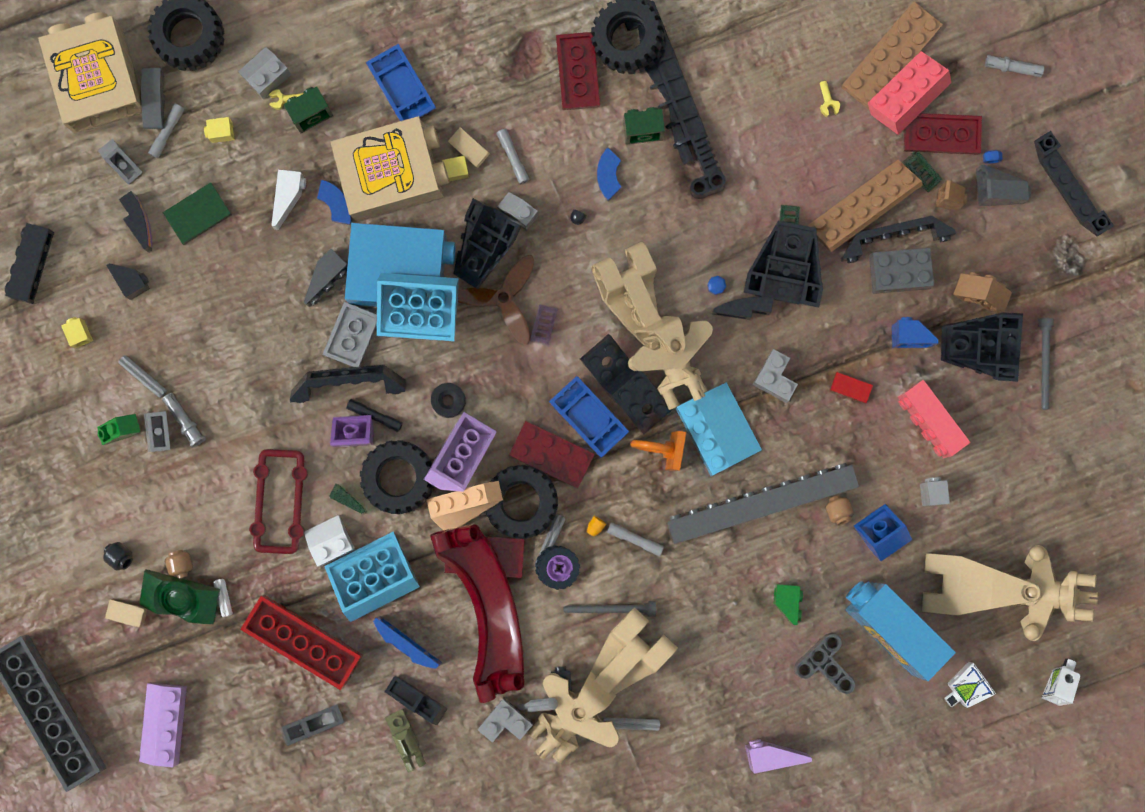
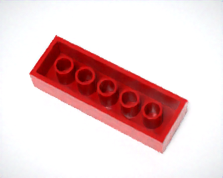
M266 595L260 596L240 629L339 690L345 687L363 657L362 653Z

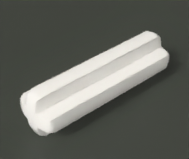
M215 580L214 587L220 589L218 603L222 617L230 616L233 612L225 580Z

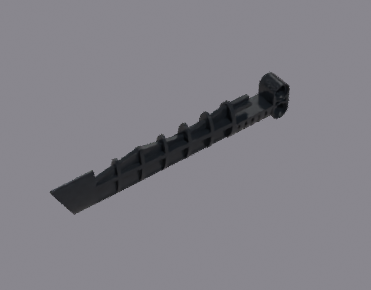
M644 0L645 3L651 4L659 14L654 1ZM636 21L625 22L627 31L638 28L641 43L646 32L643 24ZM666 32V39H664L665 47L664 50H660L662 55L659 59L655 58L653 60L655 63L653 66L647 65L644 68L654 83L650 86V89H658L666 102L658 106V109L669 107L671 123L665 127L673 131V147L678 150L683 165L694 162L689 149V145L692 146L703 176L693 180L691 183V195L695 199H703L722 191L725 188L726 179L721 168L716 165L718 163L717 160H714L716 155L712 154L713 148L709 147L710 141L706 140L708 135ZM719 178L722 184L716 186L712 183V180ZM697 185H701L704 187V191L698 193L694 188Z

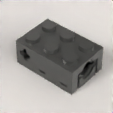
M930 248L874 252L869 256L873 294L927 290L934 286Z

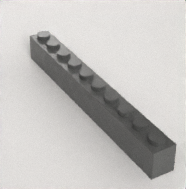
M846 463L835 466L836 470L829 472L827 468L817 471V476L811 478L809 474L798 477L799 481L795 483L788 480L780 483L781 487L773 489V485L762 488V493L756 495L754 491L743 494L744 498L740 500L733 497L726 499V504L718 506V503L707 505V510L701 512L699 508L688 511V516L681 517V514L671 516V521H668L667 525L673 544L858 488L859 484L853 466H847Z

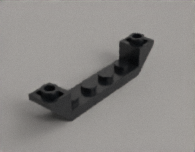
M1052 131L1036 139L1034 144L1040 164L1079 223L1097 237L1114 227L1104 210L1100 213L1097 211L1057 151L1061 145Z
M928 216L858 232L842 255L841 262L847 261L849 264L859 261L858 258L863 255L860 242H862V245L874 242L873 239L887 240L895 234L905 236L910 234L912 230L923 232L929 230L930 227L933 241L939 240L941 243L951 240L956 231L934 216Z
M385 365L309 371L291 390L290 403L309 401L311 395L310 387L340 386L348 383L356 385L361 382L377 383L381 380H384L386 394H400L405 392L406 380Z

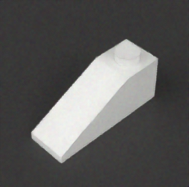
M278 170L272 227L275 230L280 229L301 197L302 189L306 188V178H304L301 172Z

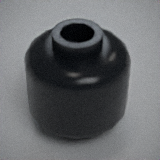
M121 542L108 544L104 549L103 561L116 571L125 570L133 561L132 551Z

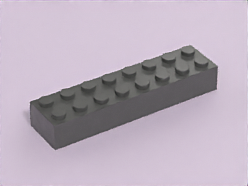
M20 636L0 648V680L64 790L68 792L105 770V764L30 636Z

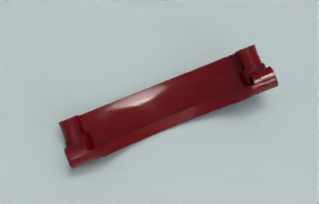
M476 524L460 526L431 534L430 538L436 557L458 575L467 589L474 606L478 625L479 646L473 682L479 702L486 703L496 698L497 694L522 690L525 681L520 624L509 583L495 552Z

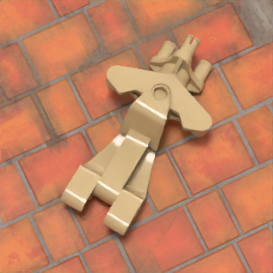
M640 242L625 249L629 269L619 273L615 262L610 257L592 265L591 269L603 301L622 324L644 345L629 359V368L633 371L664 370L666 377L657 389L660 395H663L669 410L680 405L673 392L674 387L683 384L688 386L694 401L705 397L704 392L707 389L700 377L701 372L699 368L691 367L689 360L711 336L713 332L712 325L707 321L690 322L688 331L684 334L679 317L659 316L653 284L657 269L646 245Z
M1040 545L1030 549L1024 562L1032 571L1031 578L1028 580L998 571L962 556L926 553L925 573L943 574L942 594L923 592L922 612L962 615L999 607H1013L1026 604L1029 606V614L1021 620V625L1025 637L1031 641H1036L1043 635L1055 609H1061L1066 620L1070 622H1075V620L1094 621V609L1076 608V605H1079V603L1098 605V600L1090 599V597L1098 598V592L1080 591L1077 585L1096 587L1097 576L1095 574H1078L1077 571H1070L1063 581H1057L1048 551Z
M635 607L610 632L580 692L576 694L571 692L568 680L556 673L549 674L543 680V686L548 697L555 698L558 706L555 709L556 716L542 713L538 717V721L527 731L533 739L537 740L547 729V739L535 750L538 756L545 750L540 758L545 759L556 747L558 749L552 754L553 758L557 762L562 763L571 751L574 752L579 747L576 734L606 747H614L619 741L617 729H615L612 721H601L597 714L611 704L618 692L657 672L678 649L664 634L655 645L648 646L637 634L645 627L649 620Z

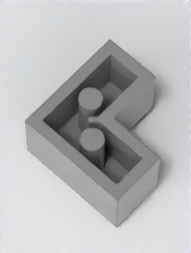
M773 349L753 385L787 403L798 386L797 383L781 375L790 358Z
M503 698L479 726L478 731L493 742L502 730L506 728L521 740L531 728L533 722L508 700Z

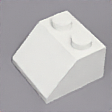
M339 515L304 532L308 548L317 567H321L356 550Z

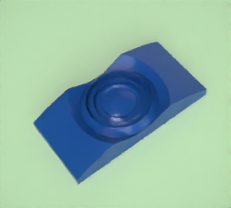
M399 44L366 62L399 121L418 116L421 118L436 109Z
M578 376L549 401L557 412L601 458L629 433L625 426Z
M383 617L375 618L373 622L385 642L393 644L397 649L409 656L413 663L435 669L441 665L442 662Z

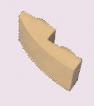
M461 127L448 140L454 148L477 168L490 155L487 150Z

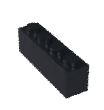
M26 223V226L21 231V243L16 248L15 263L12 264L10 269L11 277L5 286L6 297L29 304L34 303L54 235L52 230Z

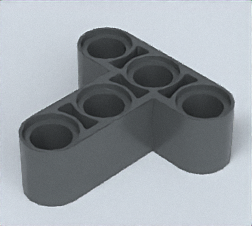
M829 633L824 635L794 665V672L800 678L808 679L819 670L839 692L850 694L855 689L853 679L832 658L842 645L840 637L835 634ZM831 637L836 639V645L833 648H829L827 645V640ZM816 651H821L822 658L819 661L813 659V654ZM803 664H806L808 666V672L804 675H801L799 672V667ZM830 665H834L836 668L833 675L827 674V668ZM847 679L849 687L842 690L840 683L842 680Z

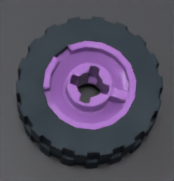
M554 545L553 547H547L537 557V563H535L538 579L544 585L556 590L570 587L577 580V576L580 573L578 557L570 549L563 546ZM556 564H559L561 566L560 570L555 571L557 567Z

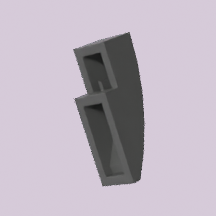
M142 68L141 106L144 130L163 129L165 95L163 93L164 74L161 68Z
M336 704L279 728L286 746H289L344 723V720Z

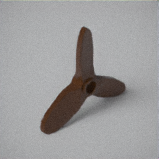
M526 255L522 257L512 267L505 278L502 288L499 290L486 288H464L458 290V303L477 307L498 306L501 308L509 331L519 343L527 345L530 339L529 329L522 312L513 302V297L524 287L534 267L533 256ZM502 294L509 296V300L505 303H501L498 300Z

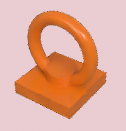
M671 432L670 441H666L665 444L632 440L630 446L638 450L663 454V458H667L665 470L680 471L686 432Z

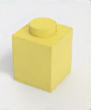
M229 117L206 120L207 126H204L205 137L212 143L235 140L233 122Z
M465 156L442 160L446 166L449 181L469 178Z
M73 317L68 319L66 324L61 325L70 347L76 349L93 341L85 320Z

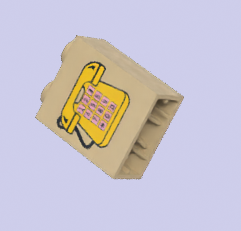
M106 13L90 14L85 17V24L72 28L70 24L66 23L54 25L48 29V35L38 37L62 123L73 133L142 113L141 91L123 29L112 16L108 17Z
M419 116L330 141L348 212L356 221L442 198L444 195L441 186L450 183L444 161L435 163L432 149L440 147L435 126L425 127Z

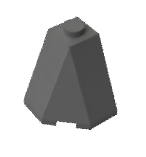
M980 165L976 169L979 206L1025 204L1031 197V188L1028 187V181L986 165Z

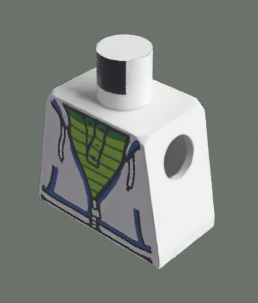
M1065 659L1062 667L1053 669L1042 699L1058 706L1073 704L1080 680V674L1074 672L1075 661Z
M968 662L948 682V686L953 692L944 699L950 707L961 702L964 707L968 708L996 693L975 664Z

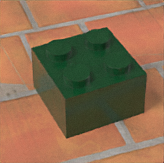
M310 87L303 92L304 94L298 97H291L287 100V103L283 104L300 134L333 117L318 87Z
M649 107L646 111L631 109L624 113L625 144L663 141L665 128L662 109Z

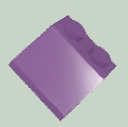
M371 415L333 417L330 439L332 447L373 445L374 429Z

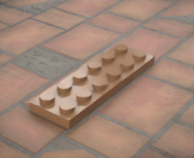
M913 1L841 87L869 110L868 102L921 52L943 24Z
M896 160L808 226L816 228L817 239L830 252H833L923 186L922 181L903 163Z

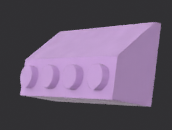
M463 412L424 480L440 490L464 492L493 440L496 431Z
M147 683L139 762L163 767H175L179 764L187 686Z

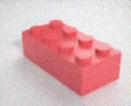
M922 51L919 52L868 102L871 116L899 135L951 84L949 70Z
M924 380L915 383L898 396L899 405L903 410H908L911 414V421L916 426L919 425L922 429L921 434L927 441H931L934 445L933 450L939 457H951L971 443Z

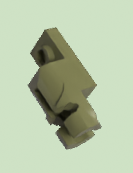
M404 709L386 716L385 720L391 730L392 738L407 772H412L415 769L411 759L414 755L416 756L415 760L419 768L424 766L426 762L418 746L419 742Z

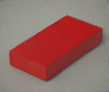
M836 372L830 391L866 404L873 385Z

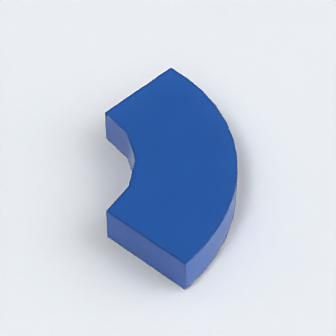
M609 148L602 154L597 168L598 185L607 201L621 189L616 176L617 167L621 163V159Z
M321 180L317 199L329 206L332 213V222L351 225L352 217L349 215L344 194L335 185Z

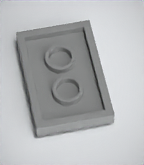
M344 302L322 355L351 367H360L377 326V314Z

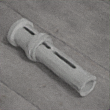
M170 393L164 396L162 400L179 423L181 433L189 440L190 447L194 448L206 440L205 436L200 434L196 428L197 424L193 421L191 422L174 394Z

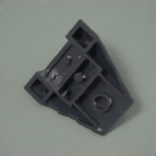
M473 198L465 215L464 221L467 222L465 233H461L460 239L463 242L461 251L458 250L453 274L479 289L514 244L523 223Z
M778 220L747 273L743 293L819 308L823 283L816 228Z
M1002 312L943 325L941 361L961 368L973 369L978 374L984 373L993 376V379L998 381L1018 382L1023 313Z

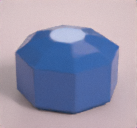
M990 150L983 154V162L986 164H995L1003 160L1002 152L998 150Z
M720 276L711 277L707 284L708 291L714 295L722 294L726 288L725 279Z

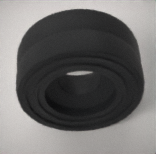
M440 384L431 394L432 408L442 417H456L465 407V394L456 384ZM446 395H451L454 398V402L450 406H446L443 403V398Z

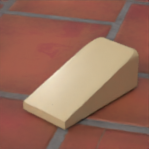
M110 599L105 618L141 628L144 625L148 609Z

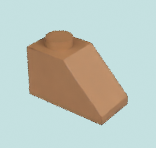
M947 180L938 189L936 207L959 210L967 202L965 187Z

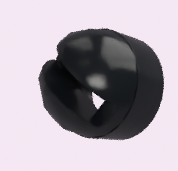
M573 209L570 219L575 225H580L585 221L587 215Z

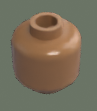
M840 495L829 499L830 502L825 508L830 521L837 523V525L850 522L854 511L849 499L841 498Z
M183 549L168 553V557L165 558V565L170 576L184 578L188 576L187 572L193 569L190 554L184 552Z

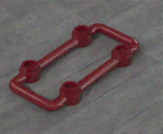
M264 449L259 454L258 465L253 469V474L257 478L255 521L249 528L250 534L253 536V547L257 552L294 554L299 548V540L304 535V528L301 525L303 481L308 477V471L304 467L305 458L300 451ZM266 457L297 458V466L292 470V477L296 480L293 524L288 528V534L292 538L291 547L261 545V536L266 532V526L262 523L265 479L270 474V469L266 466Z

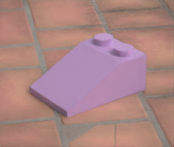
M761 739L751 740L748 745H745L749 766L754 774L812 762V758L805 752L761 741Z

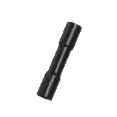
M350 399L346 409L361 416L371 415L372 420L396 432H399L403 425L402 421L377 412L356 400Z

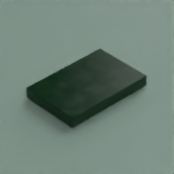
M211 182L162 212L183 245L232 215Z

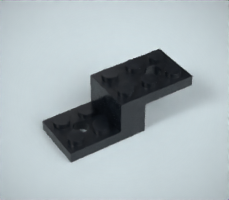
M606 335L580 358L581 362L605 392L622 408L643 435L672 411V409H668L664 398L643 371H633L629 368V358L611 335ZM605 357H610V362L607 365H602V360ZM650 404V409L647 412H643V406Z

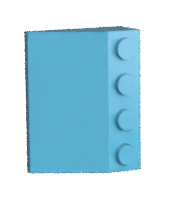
M381 273L377 280V336L454 341L459 278Z
M727 382L705 392V397H701L699 400L694 401L691 399L676 407V411L710 476L762 450Z
M394 532L324 566L341 610L350 622L420 587Z

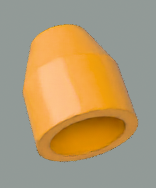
M594 515L588 524L587 532L595 537L602 532L606 523Z

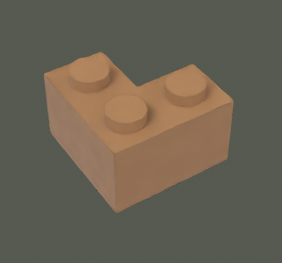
M970 272L969 275L961 273L953 295L964 302L979 304L988 311L1002 313L1006 310L1012 292L1006 288L1005 284L997 282V278L994 276L985 275V277H981L979 274Z

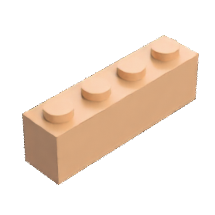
M499 481L466 488L464 492L455 491L427 499L431 519L442 530L464 526L471 519H475L482 512L501 502L503 498Z

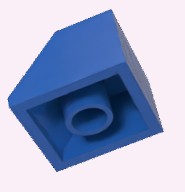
M902 317L901 320H897L892 325V348H931L938 344V339L919 320H913V317Z
M886 504L854 525L868 548L880 561H883L912 540L906 525Z

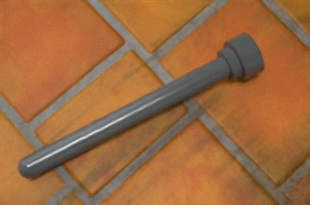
M1040 318L1038 319V327L1042 331L1041 408L1048 410L1050 331L1054 327V319Z
M648 601L644 605L564 606L563 611L565 613H629L635 607L640 613H644L648 617H656V601Z

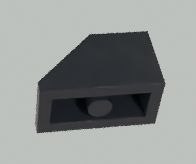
M110 263L106 265L125 298L132 300L150 289L147 284L149 280L144 273Z

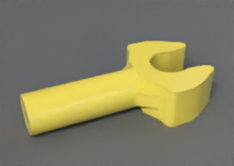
M827 81L820 82V87L825 102L820 107L821 113L828 117L829 111L827 107L831 106L834 109L835 115H837L840 103L839 101L832 100Z
M279 89L273 90L269 93L270 98L278 97L279 101L269 105L276 110H282L283 104L287 103L289 98L298 97L302 94L284 95Z

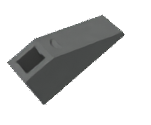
M332 249L317 261L304 300L308 307L316 305L321 299L320 296L324 292H329L334 287L333 283L338 278L342 279L347 275L348 265Z

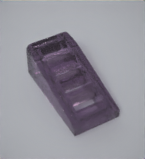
M539 304L530 342L549 346L558 309ZM542 311H545L553 314L552 317L542 315L541 313ZM540 318L550 320L551 322L550 324L540 322ZM538 325L548 327L549 329L548 331L538 329ZM536 333L546 334L547 337L536 336Z

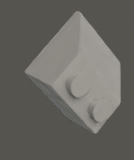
M267 47L238 71L263 100L291 76L288 68Z

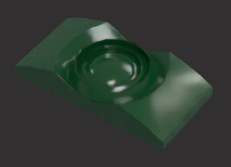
M145 569L139 605L156 614L178 616L189 623L214 624L220 589Z

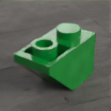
M136 414L115 417L97 427L98 437L102 445L120 441L141 432Z
M775 584L774 605L792 625H798V621H801L802 610H799V602L803 600V590H800V586Z

